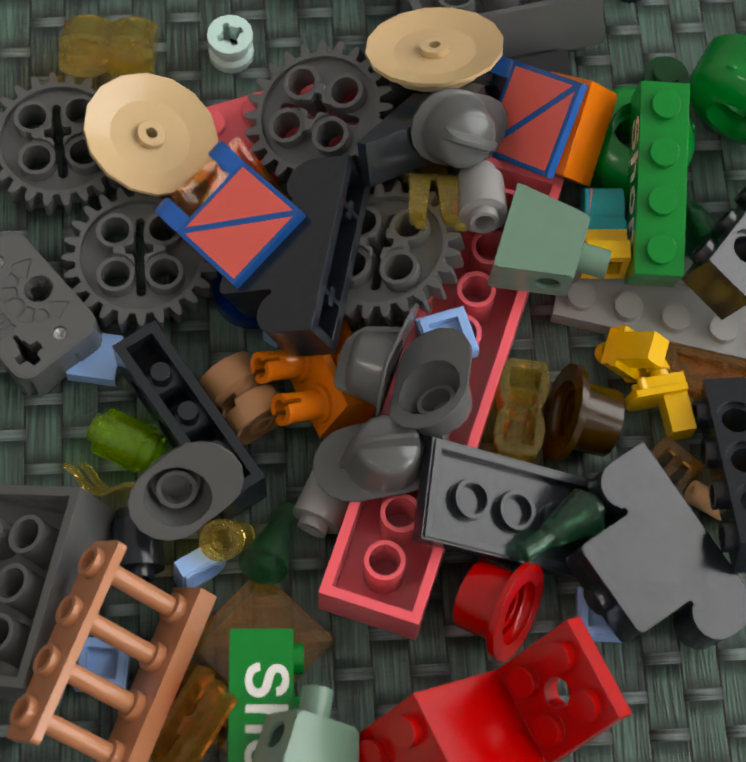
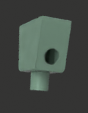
M517 183L487 285L495 288L564 296L568 294L576 271L604 279L612 251L584 243L590 222V217L587 213L529 186Z
M304 685L301 689L298 709L270 713L266 717L251 762H359V733L354 726L330 719L334 695L332 689L319 685Z

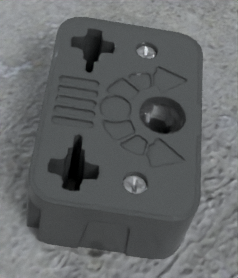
M9 231L0 235V364L26 395L30 396L36 391L41 397L54 389L67 377L66 371L78 362L86 359L101 346L102 333L92 311L32 244L19 232ZM43 297H46V298H47V299L44 300V301H40V300H39V299H41V298H43ZM23 355H27L31 360H35L37 364L32 365L25 360Z

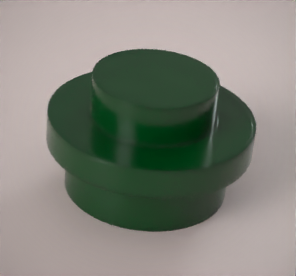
M659 56L646 64L642 80L688 83L689 75L685 65L676 58Z

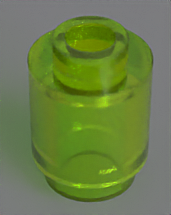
M115 408L109 409L106 414L98 413L87 433V440L91 441V453L134 473L139 470L145 472L151 462L161 456L166 441L164 436L157 434L156 427Z

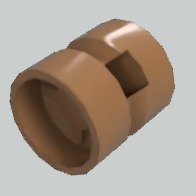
M245 351L222 359L212 366L199 380L200 385L219 412L222 413L221 415L243 446L271 432L278 426L275 419L281 416H273L270 408L271 400L274 395L278 394L272 384H259L254 378L260 373L252 374L250 369L252 356L249 352Z

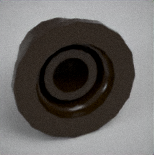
M569 363L564 367L553 382L542 416L541 445L545 457L560 462L568 457L572 450L600 457L608 455L616 445L624 421L625 404L622 393L619 390L590 383L589 374L582 365Z

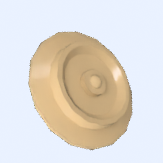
M452 7L422 8L400 13L379 24L367 38L365 56L372 69L391 82L420 92H438L446 88H461L490 71L503 55V35L495 23L475 12Z
M150 73L121 75L100 86L86 106L83 134L90 156L106 176L130 191L156 197L183 193L203 181L215 162L208 155L209 151L218 143V134L211 113L195 93L173 79Z

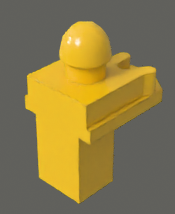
M620 325V327H610L607 340L597 345L594 350V356L600 364L624 378L626 383H637L636 379L649 377L646 375V368H663L670 341L656 331H634L627 325Z
M665 359L662 369L646 368V375L649 377L636 379L637 384L631 386V394L624 399L625 408L632 412L659 407L667 441L692 437L697 426L687 392L689 389L684 371L668 372L670 366Z

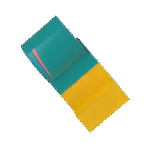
M583 188L580 211L587 213L590 217L584 243L612 251L609 262L613 263L608 265L604 279H624L631 260V245L627 237V221L624 218V191L622 188ZM581 273V279H600Z

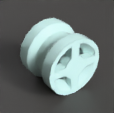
M236 15L220 16L210 24L207 31L210 61L214 67L225 73H237L248 68L254 57L253 32L250 24L245 19ZM229 39H235L237 44L231 43Z

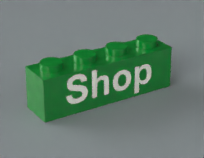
M641 80L631 96L626 220L627 237L631 245V260L624 277V284L673 287L684 277L690 105L689 83Z
M229 628L228 762H251L266 717L270 713L299 708L300 696H293V675H304V643H294V629Z

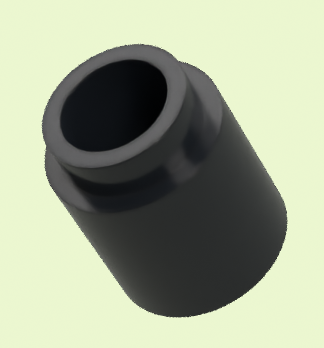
M128 506L116 510L115 521L111 523V540H118L127 545L119 566L149 583L153 582L155 575L165 570L163 540L153 539L141 532L131 520Z

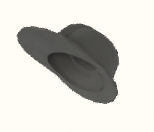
M446 88L430 95L421 103L414 114L410 129L412 145L421 157L433 163L454 168H469L483 160H488L497 151L507 128V114L502 103L491 96L463 89Z
M417 303L411 309L402 327H364L355 331L345 341L340 351L334 377L335 388L376 406L375 417L380 416L389 377L405 345L418 312L419 304Z
M437 328L423 333L412 341L404 351L397 368L393 396L390 402V415L395 424L405 429H415L425 436L448 440L449 433L459 428L468 419L472 411V394L469 386L472 347L463 333L454 328Z
M381 415L374 417L365 423L336 430L325 438L314 455L313 473L318 486L328 496L342 502H362L414 492L419 489L424 440L430 437L417 432L415 429H405L395 424L391 416Z
M205 441L185 443L152 461L131 487L128 499L131 520L141 532L153 539L172 541L186 538L230 506L240 495L244 482L242 465L232 452L219 444Z

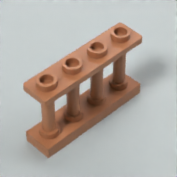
M118 540L94 541L82 554L78 562L77 571L79 574L70 594L58 606L55 615L57 623L48 643L40 649L34 659V674L25 694L16 701L11 710V725L6 737L17 743L39 745L45 734L95 759L96 762H148L217 596L203 588L174 587L172 593L168 594L119 566L127 545ZM110 585L159 612L160 621L150 642L98 614ZM89 634L139 661V670L129 691L76 663ZM67 684L118 710L117 721L107 741L54 714Z

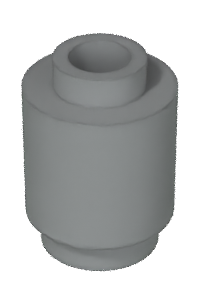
M483 160L469 168H461L455 180L460 224L465 229L475 233H489L500 228L508 217L503 175L493 163L487 160Z
M312 469L292 513L299 520L297 525L301 530L314 537L325 538L326 534H337L339 532L350 502H342L328 496L318 486Z

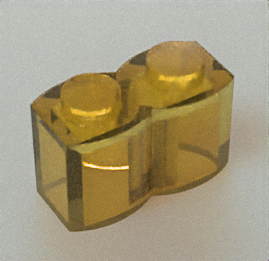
M78 15L65 21L59 36V62L62 72L76 77H94L105 72L116 77L128 74L154 73L158 57V24L154 21L142 17H124L111 22L95 15Z
M510 358L505 364L495 401L496 422L489 452L532 464L537 463L545 436L543 411L550 390V373L545 362Z

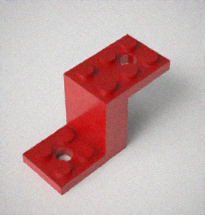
M579 616L567 619L497 670L413 693L359 733V762H559L630 716L632 712ZM559 678L564 680L569 688L570 697L568 704L562 701L558 694L557 682Z

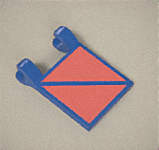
M502 56L494 67L488 71L507 78L499 99L506 110L507 128L501 144L492 156L553 179L588 85Z
M219 141L209 151L208 155L229 175L224 182L190 217L169 198H165L156 207L154 212L238 289L306 218V215L244 162L223 141Z

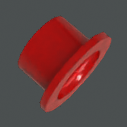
M480 560L472 566L461 583L454 604V623L457 627L486 639L487 652L491 659L505 662L517 652L525 641L537 615L544 588V573L540 565L525 562L513 572L489 561Z

